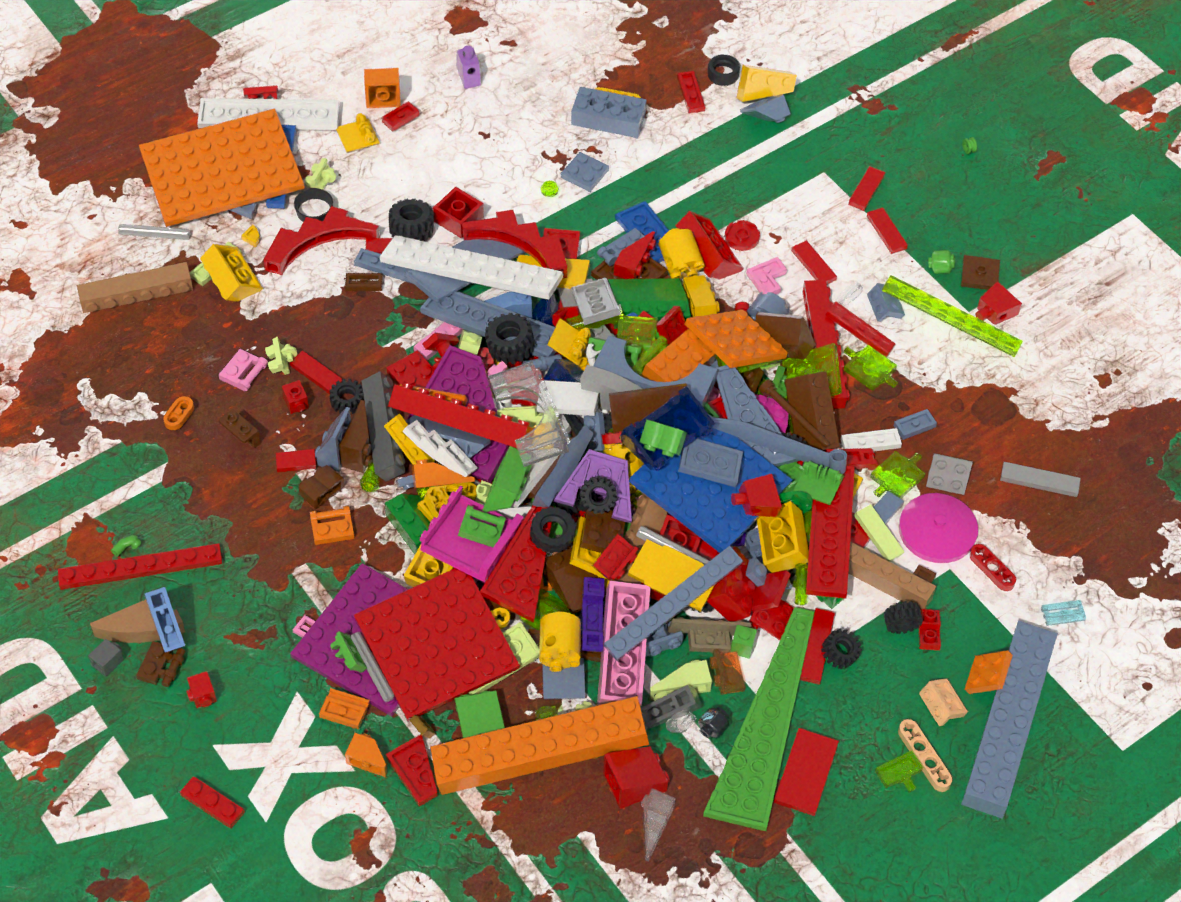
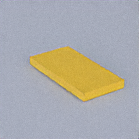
M519 255L517 258V262L542 267L532 256ZM565 258L567 278L562 279L557 288L571 289L574 286L585 284L590 260Z

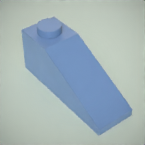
M510 291L485 300V302L532 318V300L530 295Z
M165 587L145 593L144 596L165 653L185 646Z

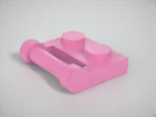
M239 349L220 372L219 379L243 391H247L251 386L250 383L258 373L267 367L268 361L263 357H256ZM252 365H255L245 379H242Z

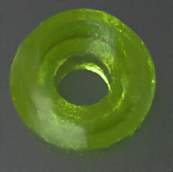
M545 181L541 186V193L546 197H553L558 193V186L554 181Z

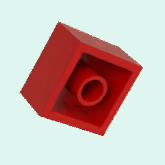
M455 186L433 207L434 222L459 238H463L462 223L483 219L484 204Z

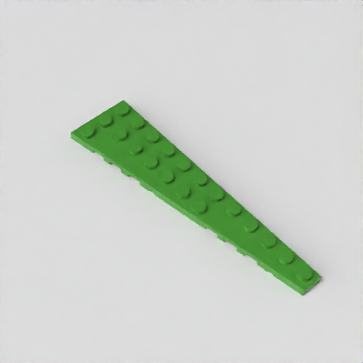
M794 607L779 645L764 675V679L759 686L733 749L728 756L725 767L705 808L704 817L766 831L815 611Z

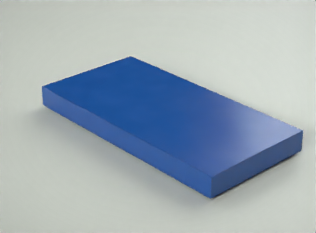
M646 201L615 214V219L626 233L634 228L644 236L654 231L657 243L655 249L650 251V257L658 263L664 261L658 242L669 230Z

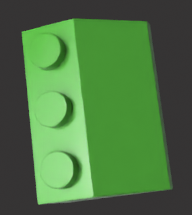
M509 446L496 472L482 511L488 512L510 508L514 500L518 502L522 494L520 488H523L527 477L524 475H528L532 466L529 463L530 454Z

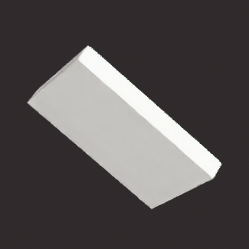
M543 381L537 404V412L595 416L600 393L581 389V383Z

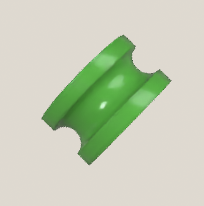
M970 137L969 140L963 139L962 146L966 154L977 151V143L973 137Z

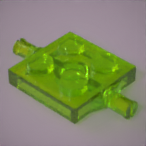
M869 345L858 352H855L848 346L844 349L843 353L851 357V360L844 367L845 372L872 391L884 382L892 388L896 387L898 381L891 378L890 375L896 370L897 365Z
M897 451L892 453L870 475V478L880 485L873 491L874 495H877L879 498L885 491H890L902 499L925 476V473L916 466V463L922 459L921 455H918L916 452L908 459Z

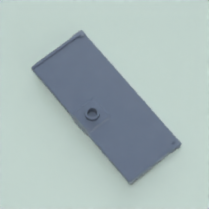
M463 240L452 246V248L506 260H512L525 253V251L518 247L494 240ZM414 269L404 273L410 282L437 303L472 283Z

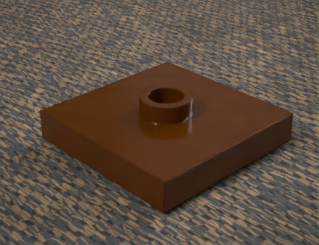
M964 255L961 286L989 290L999 281L1000 260Z

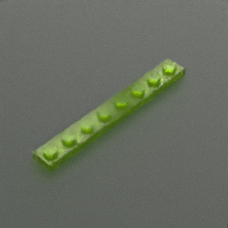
M892 275L889 276L882 289L883 292L1015 357L1023 342Z

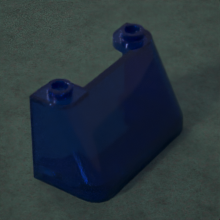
M687 386L678 391L679 395L670 398L667 403L639 422L637 421L634 425L630 424L619 436L621 442L651 471L654 469L658 471L666 465L665 461L671 457L663 455V450L656 449L653 452L644 449V445L639 443L646 420L685 431L687 435L682 449L702 436L704 439L713 432L711 428L715 425V422Z

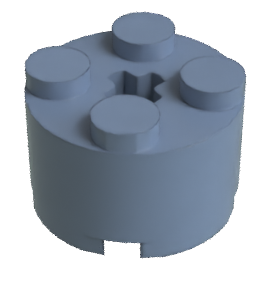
M771 292L767 294L759 293L747 310L748 315L754 321L757 312L789 315L790 312L789 307L788 309L785 307L786 302Z

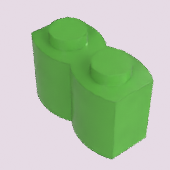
M646 420L639 443L644 445V449L653 452L656 449L663 450V455L673 458L674 454L680 456L687 433L670 426Z

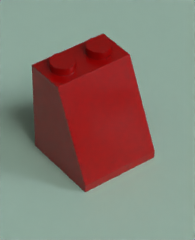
M651 746L604 754L603 774L620 809L667 791L668 782H670L669 776L665 770L662 771L660 758L657 753H653Z

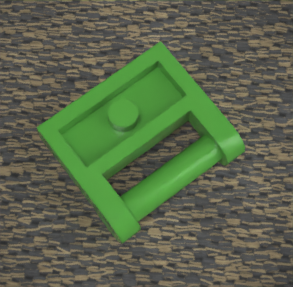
M468 505L458 536L494 547L500 538L506 517H497L475 510L473 506ZM470 516L497 525V527L470 519Z

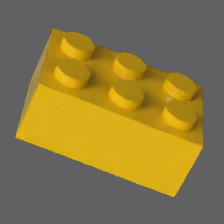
M789 501L782 504L777 517H758L757 525L763 565L772 573L788 571L808 563L809 550L803 514L793 502Z

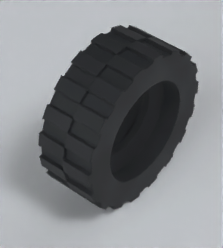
M558 507L541 509L533 517L530 527V537L533 544L544 552L559 553L562 550H566L574 538L576 530L575 521L564 509L562 510ZM548 522H556L562 527L563 532L558 538H549L544 534L543 526Z

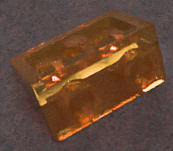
M714 649L713 657H710L711 669H715L714 683L715 687H719L720 695L745 691L737 652L719 654L718 649Z

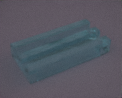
M1081 600L1042 605L1041 612L1044 613L1043 618L1046 619V626L1085 621L1086 619ZM1078 607V609L1068 610L1069 608ZM1061 610L1060 612H1052V613H1049V612H1048V611Z

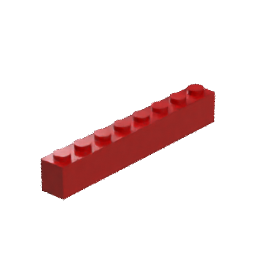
M826 280L804 281L802 294L808 328L816 344L812 349L816 373H827L833 409H844L846 401H849L850 394L849 390H846L845 387L847 385L846 374H843L844 361L843 359L840 360L841 345L837 344L839 334L838 330H835L836 322L825 315L833 305V302L829 300L831 296L830 287H827Z
M402 383V386L394 384L388 407L521 450H530L536 428L529 426L530 422L519 419L517 423L512 421L513 417L502 414L501 417L495 416V411L485 409L483 412L479 410V406L468 403V406L462 405L463 401L454 398L451 401L445 400L446 396L435 393L432 396L429 395L430 391L419 388L417 391L413 389V385Z

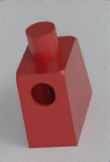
M996 282L979 299L978 311L975 313V316L980 322L988 319L992 324L997 325L1019 315L1022 303L1004 286Z
M772 474L744 481L739 489V493H732L731 495L732 505H742L746 515L777 517L782 508Z

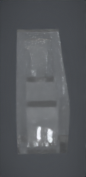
M652 789L649 795H645L641 803V807H643L645 860L648 862L670 819L676 798Z

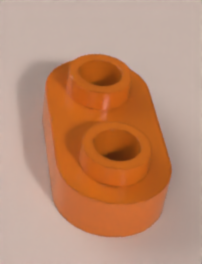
M183 396L175 400L163 417L164 425L167 429L177 430L183 426L194 411L191 398Z

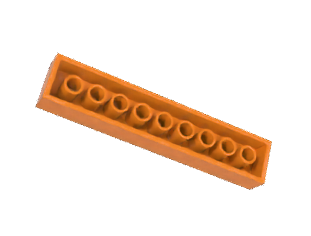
M638 696L430 746L437 786L441 794L444 795L604 756V754L649 745Z

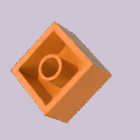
M399 68L364 69L366 108L401 106Z

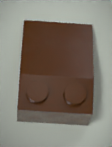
M363 400L360 401L339 444L342 467L364 473L366 467H369L372 462L365 401Z
M571 547L545 558L543 576L548 580L569 611L575 614L582 611L584 577H598L593 573L570 564ZM604 590L603 602L606 601V592H605V590Z

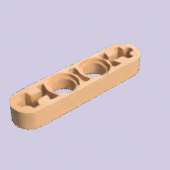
M909 719L903 720L898 729L900 738L933 788L939 792L947 791L952 783L951 774L916 722ZM905 727L907 729H912L911 734L909 731H904ZM921 743L925 749L918 751L914 748V744ZM933 760L936 763V767H927L925 761ZM939 777L941 780H946L945 784L943 782H938Z

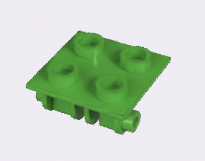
M805 461L803 465L804 470L793 491L808 493L812 499L830 505L844 475L839 470L836 471L827 466L824 469L822 464L818 467V464L812 461Z

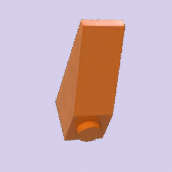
M428 459L416 460V464L412 465L414 489L475 482L472 476L464 477L445 466L434 462L428 463Z

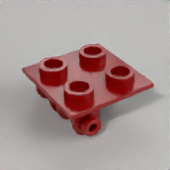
M781 599L778 607L753 611L749 622L751 623V628L756 630L762 628L780 640L794 607Z

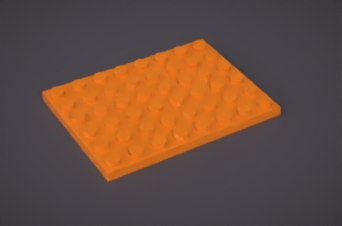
M275 108L139 145L166 227L305 189Z

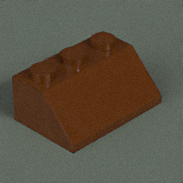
M757 312L755 321L788 352L786 358L805 359L816 345L803 316Z

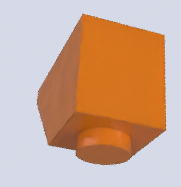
M355 733L345 753L346 764L386 777V763L375 739L367 734L360 735Z

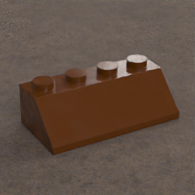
M819 372L784 380L788 403L817 429L830 444L828 447H823L791 416L793 433L797 435L796 437H802V441L805 440L807 442L806 445L822 451L839 448L827 373Z

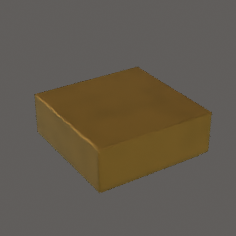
M414 715L409 720L422 736L431 739L435 735V731L425 719Z

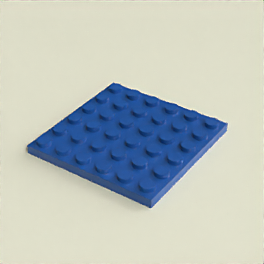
M698 420L697 422H698L699 424H704V423H706L707 421H705V420ZM714 428L703 432L679 429L687 433L686 436L743 451L736 487L678 472L681 453L680 456L674 454L672 458L663 455V450H658L630 477L629 482L721 553L727 547H731L759 517L746 515L742 505H732V493H739L742 483L746 480L772 474L779 495L791 484L792 479L736 436Z

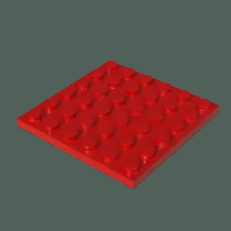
M457 568L354 614V619L391 687L407 722L414 715L421 716L455 700V698H459L520 669L515 655L472 576Z

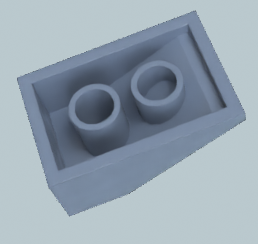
M346 407L330 425L329 430L324 432L322 444L315 451L318 466L324 467L329 465L333 470L340 472L342 464L339 444L351 422L350 408Z

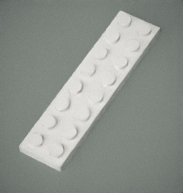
M201 98L197 124L198 128H204L275 108L281 125H296V129L336 130L338 127L339 100Z

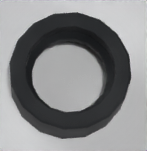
M719 54L710 59L707 74L711 82L720 86H729L738 80L740 63L736 58L727 54ZM724 66L733 71L723 74L717 72L715 68Z

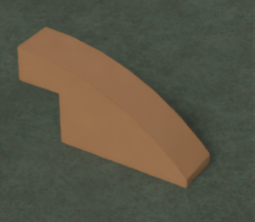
M146 600L90 623L94 636L104 640L124 643H144L160 640ZM177 609L173 610L180 632L184 633L183 621Z

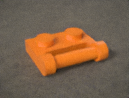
M349 505L343 506L342 509L317 513L316 511L310 512L315 545L354 539ZM345 517L343 520L317 523V520Z

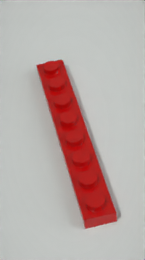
M220 544L58 569L60 590L220 565L222 564Z

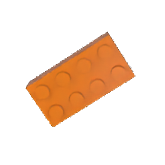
M688 329L645 365L641 377L656 382L677 381L691 374L699 363L710 367L717 355Z

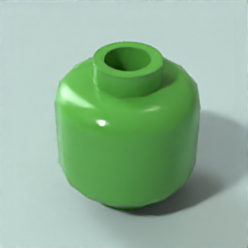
M949 250L934 251L932 257L928 258L929 268H932L935 274L950 273L952 268H955L954 254H951Z

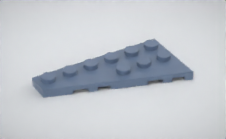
M727 365L717 367L716 381L727 419L746 422L783 436L768 412L756 399L755 394L748 388L737 369L729 368ZM739 438L775 467L800 461Z

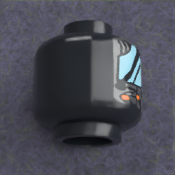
M719 707L709 708L698 721L701 728L699 730L700 733L706 738H719L729 727L728 714Z

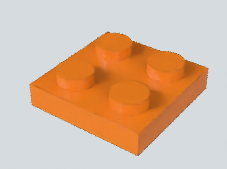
M1007 650L975 656L965 690L969 694L1002 689L1013 655Z

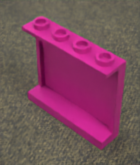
M460 485L456 492L453 491L450 494L447 505H442L439 516L432 519L428 531H423L420 537L422 542L420 551L485 582L523 522L524 516L517 513L512 520L496 511L485 512L497 517H506L500 538L494 547L460 537L458 533L467 506H473V509L478 511L483 509V505L461 495L463 486ZM470 516V519L497 527V525Z

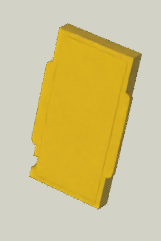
M647 539L631 566L628 576L667 595L702 568L704 564L667 545L662 547ZM714 586L688 606L701 612Z

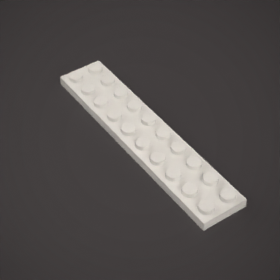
M397 235L394 236L380 255V262L548 300L563 278V272Z

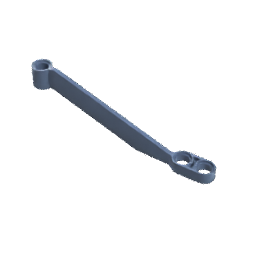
M679 410L674 414V426L678 429L703 432L714 428L803 462L812 461L818 464V467L822 464L824 469L827 466L830 469L839 470L842 474L846 471L847 453L842 449H834L827 453L752 424L713 418L704 412ZM679 418H686L687 420L684 421V422H681V421H678L677 419H679ZM705 420L707 422L704 424H699L697 421Z

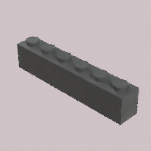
M380 371L362 380V388L375 474L384 481H388L405 473V459L401 448L384 427L398 413L396 409L388 407L393 391V382L389 376Z

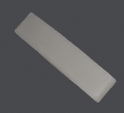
M590 365L586 366L580 378L581 389L600 393L601 409L610 411L609 393L642 389L617 374Z

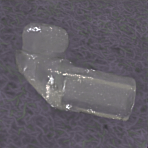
M690 712L682 720L669 718L666 721V728L671 733H684L697 718Z

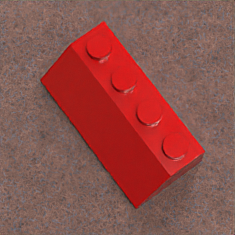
M689 211L675 225L678 229H689L692 231L705 265L703 271L708 277L720 280L744 270L709 218Z

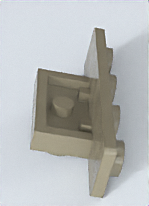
M676 618L671 620L668 632L677 633L682 631V633H688L689 651L729 653L731 650L730 636H734L736 626L741 625L751 628V623Z

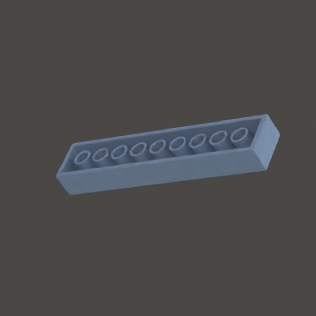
M1017 622L1008 649L1013 655L1003 688L995 692L961 805L1003 818L1058 633L1025 622Z

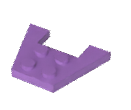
M588 450L554 501L573 507L578 488L581 489L582 485L585 484L584 482L592 476L593 478L597 477L596 475L604 476L612 481L617 492V500L612 518L631 523L627 460ZM601 487L592 490V493L603 496L607 495L606 491Z

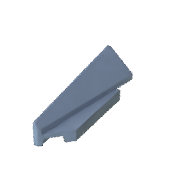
M416 415L405 420L408 425L417 420L428 433L435 430L446 443L452 439L468 458H471L490 444V439Z
M586 425L583 426L576 437L567 442L555 468L537 492L532 503L533 506L548 508L555 495H558L576 469L593 436V432Z

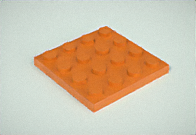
M744 310L687 318L685 325L729 368L786 359L788 354L782 345L776 342Z

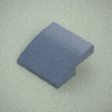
M580 658V665L578 667L564 668L560 672H552L549 669L550 667L542 664L543 700L585 699L584 658Z

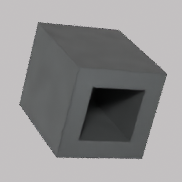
M107 639L88 655L91 666L106 677L124 660L121 652L122 648L117 643H111Z

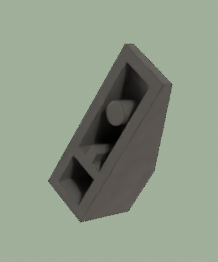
M686 685L641 707L645 729L686 716L703 706L696 689Z

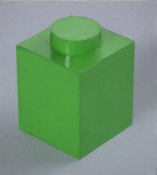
M737 625L730 654L750 659L757 630Z

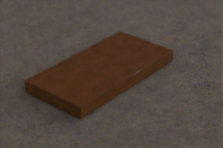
M686 383L609 393L613 432L643 429L646 420L663 425H673L675 412L689 410ZM679 418V419H677V420H678V421H681V422H684V421H686L687 419H686V418Z

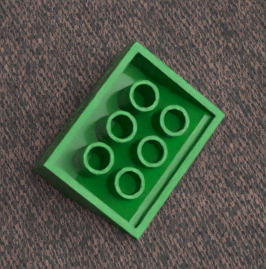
M679 278L608 279L621 314L612 317L614 329H620L619 319L632 312L639 316L643 310L652 317H657L659 322L673 306H680L685 322L687 318H690L688 299Z

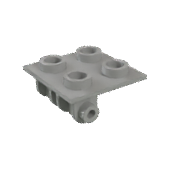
M934 453L926 487L964 495L972 461Z

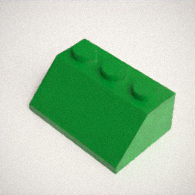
M400 494L385 502L386 517L412 552L416 554L422 543L420 537L424 530L428 531L431 522L417 508L418 503L422 501L419 495Z

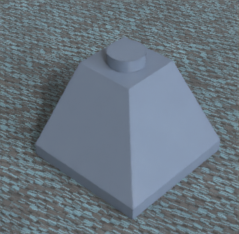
M784 95L765 97L740 109V112L766 121H775L776 123L785 120V116L790 115Z

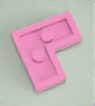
M776 257L747 269L746 275L760 293L767 294L771 292L778 294L781 291V287L775 281V278L786 274L787 268Z

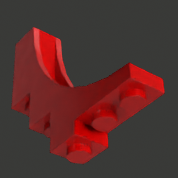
M331 206L323 221L306 217L298 232L280 228L263 259L265 271L283 275L287 267L298 256L324 243L345 239L366 240V238H380L379 225L351 218L348 216L347 210Z
M514 209L496 212V218L462 223L463 240H494L510 244L531 255L543 268L563 272L562 279L567 278V263L559 236L540 237L536 222L518 225Z

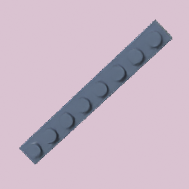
M730 546L606 641L604 647L618 661L741 565L743 560Z

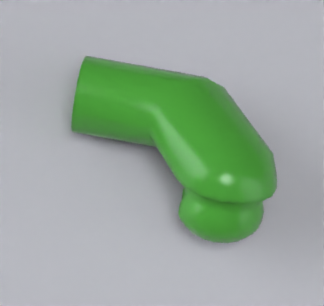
M136 535L122 538L111 549V552L118 557L130 545L133 549L138 548L141 540Z

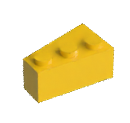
M743 65L736 98L744 102L793 92L797 75L790 71Z
M705 275L683 278V289L688 299L689 310L692 316L717 314L719 312V303L715 301L714 291L711 292V284L707 282Z

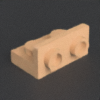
M948 679L929 681L919 693L939 726H943L949 719L964 717L968 713Z

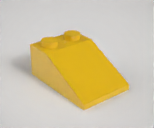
M420 545L404 574L406 585L415 587L455 567L420 551Z

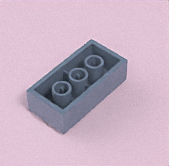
M579 87L571 110V125L638 138L646 114L647 99Z

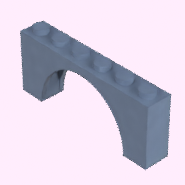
M608 335L593 367L617 374L642 389L686 383L689 410L703 411L716 382V368L699 363L691 374L680 380L672 382L651 381L636 374L627 364L625 359L626 341Z

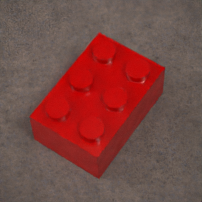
M732 547V549L743 560L742 564L716 583L707 599V602L729 622L750 617L755 584L746 576L749 560L735 547Z

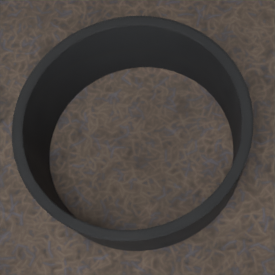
M310 188L300 192L294 200V208L298 218L302 222H304L306 217L323 221L328 211L319 216H306L299 212V207L308 200L319 199L325 201L331 208L333 206L332 196L327 191L319 188Z

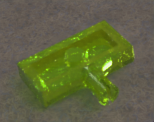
M910 751L876 767L875 772L885 788L903 782L908 792L916 789V786L910 778L922 772L923 767L914 753Z

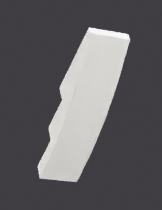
M417 420L402 431L420 449L448 469L464 477L477 470L478 467L452 439L446 443L435 430L428 433Z

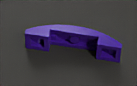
M584 577L581 616V644L583 651L603 652L604 579Z

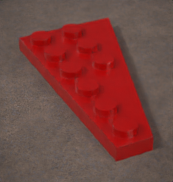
M533 505L480 590L483 597L534 622L546 552L540 548L538 549L533 544L530 537V527L536 513L540 512L543 508H547ZM548 522L543 526V532L547 537H549L552 522Z

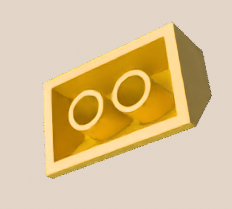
M212 244L200 257L204 268L209 272L213 283L217 285L221 296L225 300L238 302L263 289L237 247Z

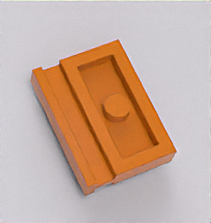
M330 688L329 694L319 712V717L359 730L370 701Z

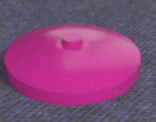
M929 493L914 498L904 507L899 520V534L904 545L919 558L933 563H950L962 559L971 551L978 536V523L973 512L962 501L946 494Z

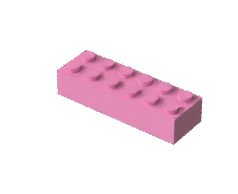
M610 581L606 589L603 652H601L597 706L638 696L640 706L642 704L647 638L618 661L604 647V643L649 609L650 587L647 585Z

